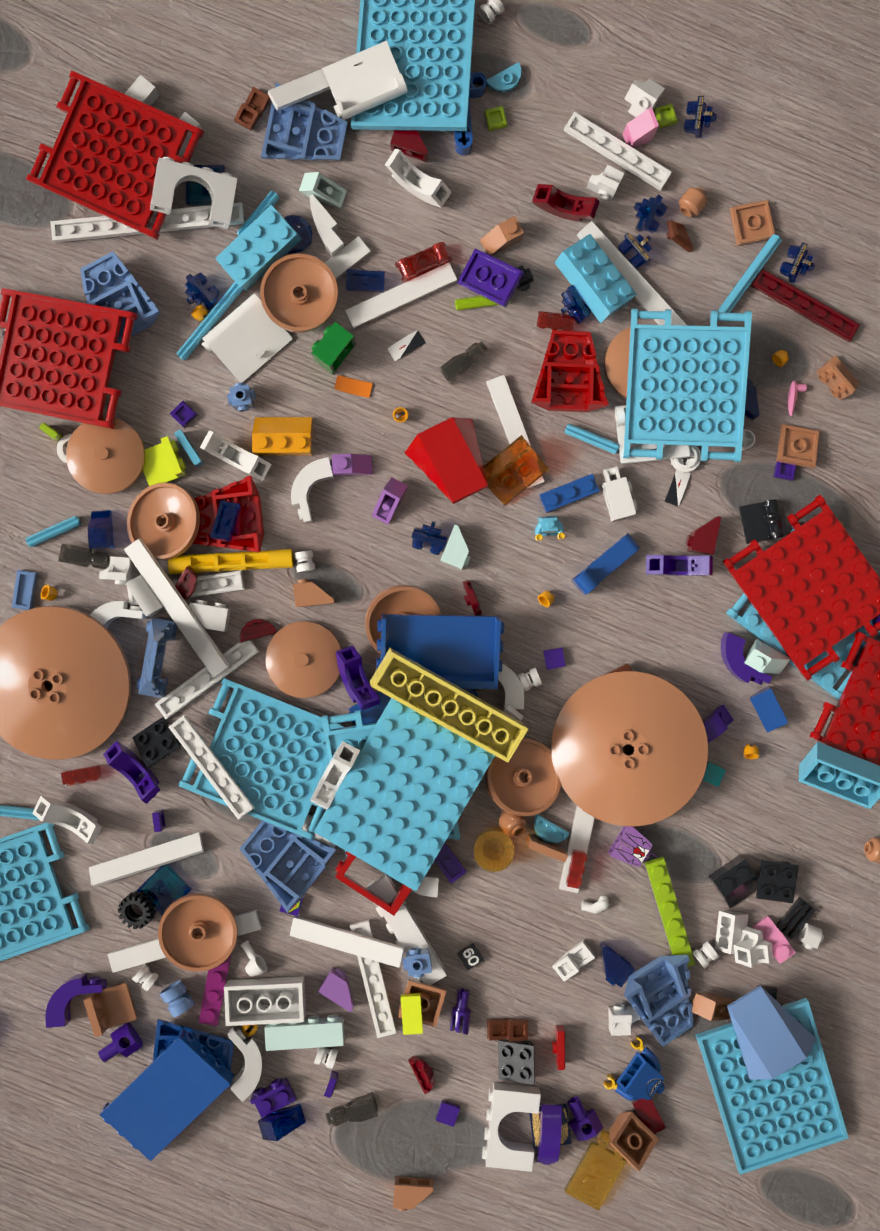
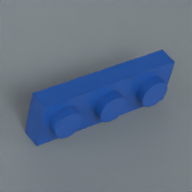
M592 473L542 493L539 497L547 513L599 492V488Z

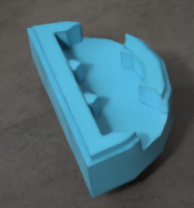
M518 62L487 79V86L491 90L502 91V93L513 90L521 78L520 63Z
M535 815L534 829L538 837L544 842L556 844L565 840L570 834L540 815Z

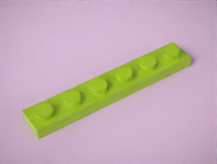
M660 857L644 862L671 954L688 955L689 963H687V967L696 965L665 859Z

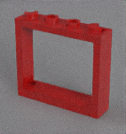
M346 851L345 854L348 856L344 862L340 860L335 868V871H337L335 878L395 916L412 889L403 884L391 903H388L345 875L356 856Z

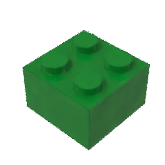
M336 322L326 327L323 332V338L320 341L317 340L311 348L315 362L332 375L356 346L354 336Z

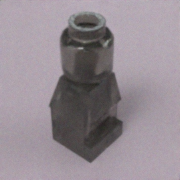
M482 341L479 343L475 342L464 353L452 357L442 365L440 372L449 384L452 385L456 382V377L463 374L472 363H477L485 357V352L488 351L487 347Z
M62 544L58 562L82 567L92 566L93 568L105 570L110 565L111 556L106 552H92L90 548Z
M370 1092L367 1095L356 1097L347 1102L346 1106L340 1105L331 1108L330 1112L326 1113L328 1124L338 1126L347 1123L348 1120L349 1122H362L377 1117L379 1108L374 1093Z

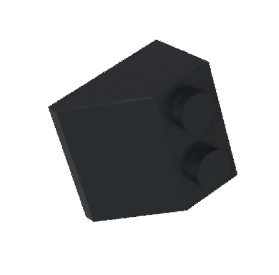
M740 855L708 876L729 908H732L757 891L758 878L747 861Z

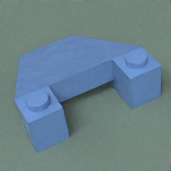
M151 618L146 628L149 634L141 678H138L137 689H139L138 694L163 698L166 695L168 678L161 677L167 641L175 640L177 625L171 620Z

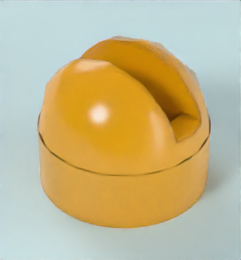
M200 304L192 311L191 315L197 321H203V315L206 317L208 311Z
M779 350L772 355V361L778 367L784 366L789 360L788 352L785 350Z
M403 407L394 409L393 419L399 423L405 422L408 418L407 410ZM404 411V415H401L398 418H396V414Z
M45 585L42 588L41 599L53 601L57 598L58 591L55 587Z
M543 591L538 596V601L542 606L549 607L554 602L555 596L550 593L551 591Z
M750 744L746 745L743 750V757L751 760L759 758L758 747L753 744V747H750Z
M258 1024L252 1025L254 1027L250 1032L246 1031L250 1025H242L243 1034L248 1037L253 1036L257 1032Z

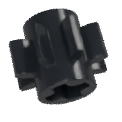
M523 265L516 267L524 272L517 288H520L521 291L530 289V283L534 282L531 270L529 268L524 269Z

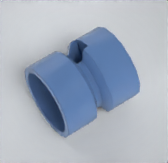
M182 980L172 983L159 993L164 1003L169 1004L168 1010L173 1018L186 1012L195 1004L190 994L185 993L187 989Z

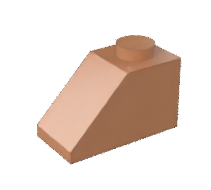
M513 216L498 224L481 238L480 242L486 253L493 256L520 242L523 239L524 232L516 216Z
M309 579L297 580L298 584H293L295 607L335 603L333 597L314 582H309Z
M707 992L696 993L692 1002V1012L710 1021L731 1019L727 1006L735 1000Z
M395 1176L393 1208H397L400 1211L414 1209L433 1192V1179Z

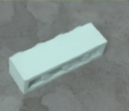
M336 1014L328 1015L327 1018L310 1016L304 1022L265 1025L266 1051L344 1046L343 1016L339 1017Z

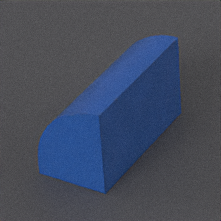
M769 686L750 697L767 733L788 723Z

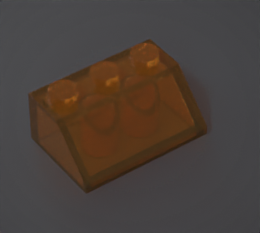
M522 435L484 465L488 488L504 506L550 470Z

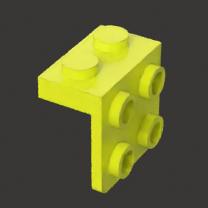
M168 436L160 439L162 443L145 449L146 458L143 472L149 486L157 483H168L186 475L184 470L186 469L185 462L182 457H179L177 452L179 447L176 441Z

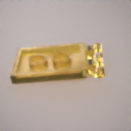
M605 1130L601 1131L597 1143L591 1141L564 1189L566 1194L598 1211L626 1164V1159L616 1149L613 1152L606 1148L609 1144L610 1133Z

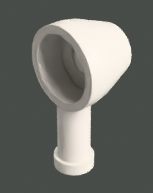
M249 940L241 944V948L244 949L250 959L245 967L247 974L253 977L267 971V964L260 955H256L249 944Z

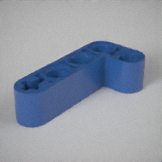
M479 72L471 73L469 99L479 98L485 94L487 79L484 74ZM480 83L482 86L475 87L474 84ZM470 103L467 131H454L455 150L461 156L468 155L472 150L473 136ZM464 136H465V144H466L465 146H464V145L462 144V142H461V141H462V137H464Z
M627 533L571 581L583 595H587L604 578L638 551L640 546Z

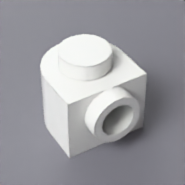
M805 923L800 929L797 940L803 943V947L812 951L814 948L818 949V946L824 939L822 930L808 923Z

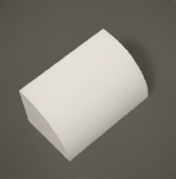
M142 575L125 583L145 616L152 617L164 609V606Z
M719 911L715 942L716 950L734 954V944L739 941L742 929L747 926L748 914L736 911Z

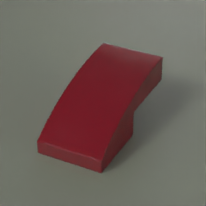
M642 1098L641 1100L632 1101L641 1122L653 1134L666 1129L652 1099L646 1100Z

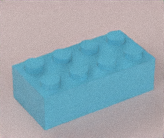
M270 205L215 259L237 285L247 292L265 275L268 268L275 261L284 257L302 238L277 209Z
M591 234L564 250L554 262L600 323L627 306L637 295Z
M820 742L814 745L799 764V782L871 809L880 799L879 765Z

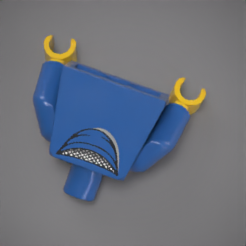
M635 1036L640 1043L635 1046L630 1041L631 1046L636 1050L639 1049L641 1053L637 1052L616 1081L617 1083H615L613 1075L607 1074V1078L612 1083L609 1084L604 1081V1086L606 1089L614 1088L616 1093L629 1101L641 1100L642 1098L650 1100L655 1092L662 1094L665 1089V1085L662 1083L664 1077L660 1073L662 1068L658 1057L648 1047L643 1046L640 1037Z

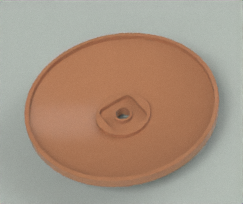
M62 606L33 608L21 612L4 622L0 626V736L10 745L26 754L51 760L81 756L108 740L125 717L131 697L129 664L121 645L114 635L102 623L90 615ZM46 680L50 681L53 685L51 691L47 690L44 686Z
M621 671L605 674L591 680L568 699L560 711L554 726L551 751L557 777L559 776L561 785L567 795L577 806L601 821L632 827L659 822L679 811L692 798L700 786L706 770L708 741L703 721L697 709L681 690L655 675L637 671ZM626 744H631L634 747V753L626 755L623 752V747Z

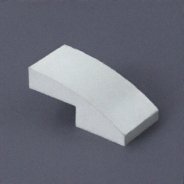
M582 940L557 960L552 967L565 982L578 973L582 966L593 960L595 954L586 942Z

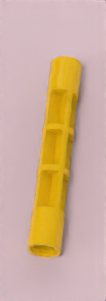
M292 549L180 555L168 560V571L170 575L182 574L187 566H190L195 573L293 568L294 557Z

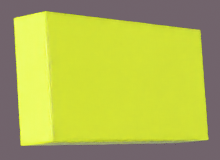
M420 993L401 994L403 1035L423 1034Z

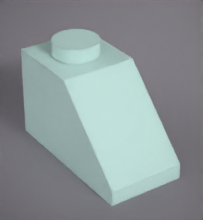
M320 172L304 174L299 192L307 197L313 194L320 203L341 209L347 190Z
M454 525L440 562L462 570L463 566L467 567L471 557L468 556L469 550L459 526Z
M758 639L750 647L745 658V664L761 673L780 674L790 661L788 656Z

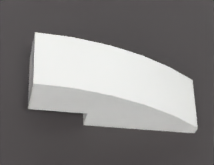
M312 194L309 197L314 223L322 243L333 257L344 248V243L335 234L338 230L337 223Z

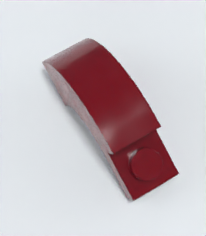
M538 184L532 199V203L540 209L560 218L582 222V219L594 220L600 203L597 198L573 196L562 192L550 184Z

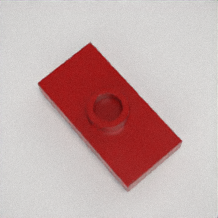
M556 1025V1041H552L553 1054H556L558 1070L565 1069V1030L562 1025Z

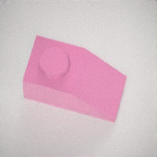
M652 108L647 109L627 123L623 132V138L625 143L629 144L632 148L653 140L659 125Z
M768 916L752 926L753 929L763 932V940L772 943L773 958L780 964L796 953Z

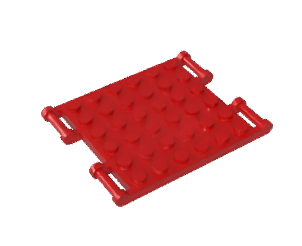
M71 71L69 74L70 80L62 99L56 105L57 109L67 113L53 148L40 143L38 148L40 150L31 173L27 174L25 180L158 240L160 237L159 231L167 214L159 212L152 229L147 228L154 213L153 210H150L158 159L169 157L178 163H191L190 159L199 138L203 137L204 131L77 72ZM77 82H80L71 106H68ZM191 132L193 134L183 157H180L178 154L187 133ZM47 154H49L50 156L42 172V175L40 179H38V175L41 171Z
M2 288L0 329H5L0 354V406L114 430L118 398L122 394L120 390L108 388L115 351L130 353L131 334L134 320H137L138 314ZM10 297H12L11 304H10V309H9V314H8V319H7V322H5V321H6V316H7V311H8V306H9ZM122 318H126L122 343L118 344ZM108 394L111 397L106 421H102L106 395Z
M820 494L814 498L813 502L797 513L787 516L794 531L765 551L761 549L758 542L754 539L749 542V546L730 559L726 558L722 561L806 681L812 679L814 674L830 663L840 660L837 653L832 649L833 645L864 626L871 637L876 636L878 631H880V621L873 626L869 622L880 614V578ZM818 507L821 508L822 511L804 524H799L798 521ZM753 551L756 552V557L735 570L734 564ZM824 651L827 652V657L806 670L805 664Z
M856 631L854 635L855 640L848 656L840 666L852 672L837 707L824 702L822 706L824 709L814 731H811L809 737L880 766V642ZM862 642H865L855 666L852 665ZM832 711L834 712L832 718L828 724V727L824 735L821 736V733Z

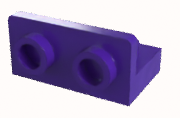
M286 1077L282 1080L278 1078L272 1081L270 1086L266 1088L259 1087L251 1096L250 1102L255 1104L262 1118L296 1101L297 1097Z

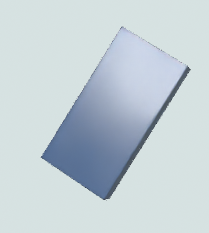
M17 570L11 608L33 609L38 573Z

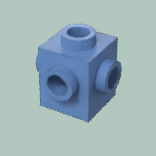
M236 383L234 387H229L230 393L227 394L228 403L236 411L245 412L249 411L250 408H255L256 394L249 384ZM244 394V396L241 399H239L237 396Z
M414 947L406 952V958L402 960L404 971L408 970V976L420 978L427 973H432L429 948L421 949L420 947Z

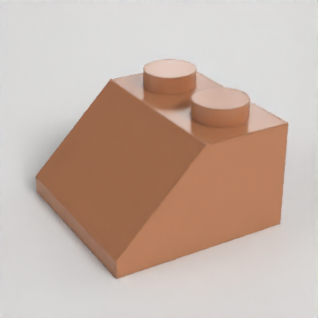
M409 979L403 994L420 993L422 1024L436 1027L447 990ZM400 1003V1006H399V1015H398V1017H400V1018H402L401 1003Z
M632 1112L620 1113L610 1128L609 1144L637 1171H640L659 1139Z

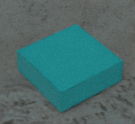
M707 761L702 780L719 787L726 770Z

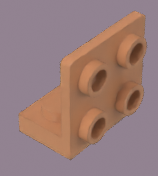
M836 355L816 371L820 381L827 384L831 389L832 395L840 400L853 394L856 391L855 388L860 385Z
M126 982L105 988L100 993H89L83 1000L94 1037L103 1035L108 1028L137 1019L135 1007Z

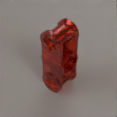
M445 242L436 243L430 248L398 260L394 265L402 275V282L405 283L446 263L452 262V257L448 255L445 249ZM426 259L429 263L421 265L419 260Z

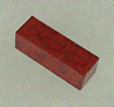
M538 311L537 327L541 329L550 328L551 330H573L574 315Z
M100 765L61 773L63 785L67 784V786L75 785V782H79V784L86 783V780H91V782L97 781L99 777H102Z
M573 849L566 879L567 887L579 889V886L582 885L581 876L585 871L583 866L584 862L587 861L585 851Z

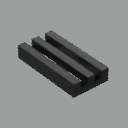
M798 897L777 923L776 927L792 940L816 910L802 898ZM801 904H803L802 908L798 911L797 914L794 915V917L792 918V920L789 922V924H788V925L785 927V929H784L783 926L786 924V922L790 919V917L794 914V912L799 908V906H800Z

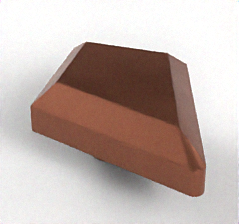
M672 220L667 221L669 230L666 234L667 238L673 240L686 251H693L691 240L684 225Z

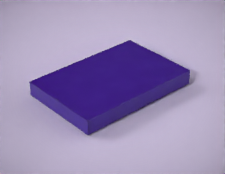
M474 249L457 284L506 308L524 272L478 249Z

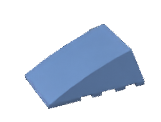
M276 82L275 88L281 86V84ZM303 100L279 111L276 110L272 102L260 159L340 161L347 121L338 118V116L325 109H320L311 101Z
M114 251L80 269L83 290L87 299L86 304L138 314L137 320H134L131 336L153 325L160 311ZM122 318L117 343L122 342L126 318Z
M263 820L239 848L287 913L304 897L326 869L336 852V849L328 847L321 842L307 839Z
M688 955L659 956L631 974L628 978L624 996L662 1046H665L693 1027L692 1003H690L689 998L691 996V988L688 983V979H690V971L687 969V963H689Z
M758 986L727 1006L750 1080L774 1079L807 1059L816 1041V1037L784 1009L763 987Z

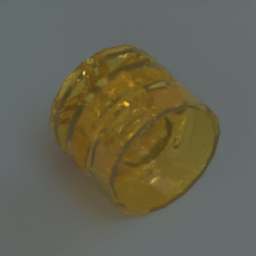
M488 828L482 831L474 843V858L478 865L490 872L502 871L510 865L514 857V845L511 838L498 828ZM497 844L498 852L494 851L491 853L489 846Z

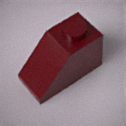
M394 130L390 142L391 151L399 149L406 156L424 162L428 161V151L417 130Z
M720 516L712 518L692 531L691 535L687 536V551L709 556L714 555L721 522Z

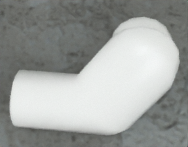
M600 896L596 903L582 901L581 910L598 914L609 907V899L606 896Z

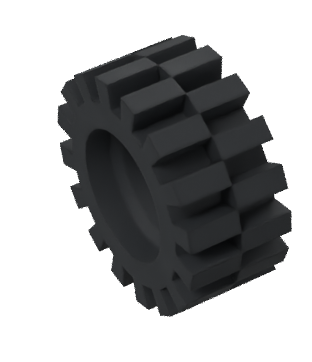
M137 890L129 893L119 904L118 913H121L119 919L123 918L122 923L125 924L127 922L128 928L133 925V929L138 927L141 929L154 918L157 906L152 904L153 898H148L150 894L144 895V891L139 893ZM132 904H136L142 909V916L137 915L133 911Z

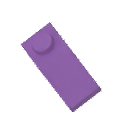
M333 454L332 468L334 477L373 475L372 456Z
M391 477L384 487L371 516L388 525L402 501L408 485Z
M332 967L320 985L318 992L349 1012H352L354 1000L349 978L342 969Z

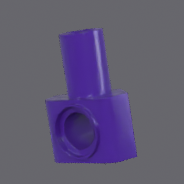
M128 1022L110 1034L113 1042L99 1050L98 1054L105 1063L119 1053L127 1058L143 1047V1041L131 1023ZM123 1037H127L130 1043H125Z
M578 1096L568 1100L567 1104L574 1116L570 1120L569 1125L577 1140L585 1141L596 1136L604 1127L595 1110L589 1109L586 1111ZM586 1123L591 1124L588 1128H582Z

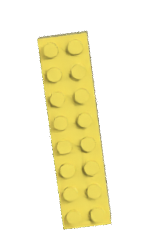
M389 648L370 680L371 687L506 762H509L528 731L526 725L392 648Z

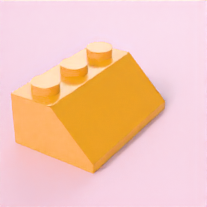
M255 417L252 431V453L256 456H313V418Z

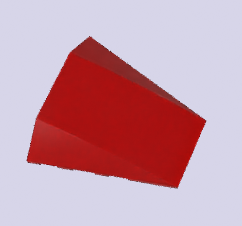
M552 330L531 403L548 411L589 412L607 407L609 404L605 396V388L601 380L591 332Z
M451 417L417 434L404 452L453 504L488 487L474 422L471 418Z
M251 475L240 481L230 483L223 488L213 490L211 493L194 498L200 513V525L197 536L192 544L252 552L261 551L264 538L261 499Z

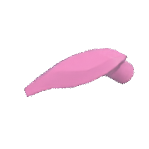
M795 380L791 383L788 392L790 416H793L797 392H806L807 390L806 384H797Z

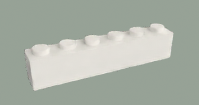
M383 874L367 885L368 890L388 903H391L398 892L391 877L387 874ZM405 901L395 916L379 906L376 907L380 917L386 919L388 931L391 934H395L397 945L405 947V953L414 947H420L421 949L429 948L432 973H427L425 976L417 978L419 982L432 985L447 976L445 967Z

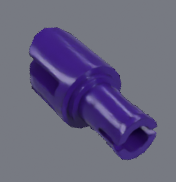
M459 988L457 990L456 1006L452 1008L450 1031L455 1030L457 1033L462 1032L468 1035L471 1010L468 1007L470 990L466 989L465 991L464 988Z

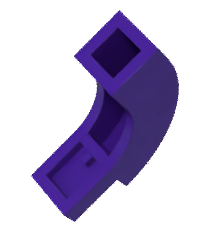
M116 741L103 754L108 765L119 771L131 782L144 803L147 804L160 791L158 786L160 782L151 769L147 768L145 763L135 753L120 742Z
M82 973L65 981L54 992L47 1004L45 1014L46 1028L65 1027L71 1021L70 1004L72 998L79 994L103 992L107 987V979L92 977L87 980V973Z

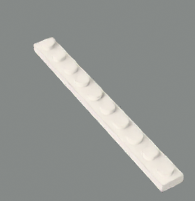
M242 202L233 203L230 225L244 224ZM211 205L171 209L170 214L166 215L159 232L216 227L208 225ZM154 211L148 224V229H152L159 212ZM105 216L50 221L52 241L54 243L143 234Z

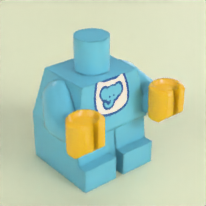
M558 516L538 517V524L535 528L536 541H542L543 536H548V534L549 536H557L558 540L561 538L565 539L564 527L558 520Z

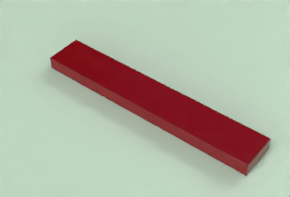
M763 268L751 284V287L847 342L852 340L860 324Z

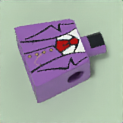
M623 826L608 850L610 856L638 868L643 861L647 862L657 859V856L650 852L653 844L633 826Z

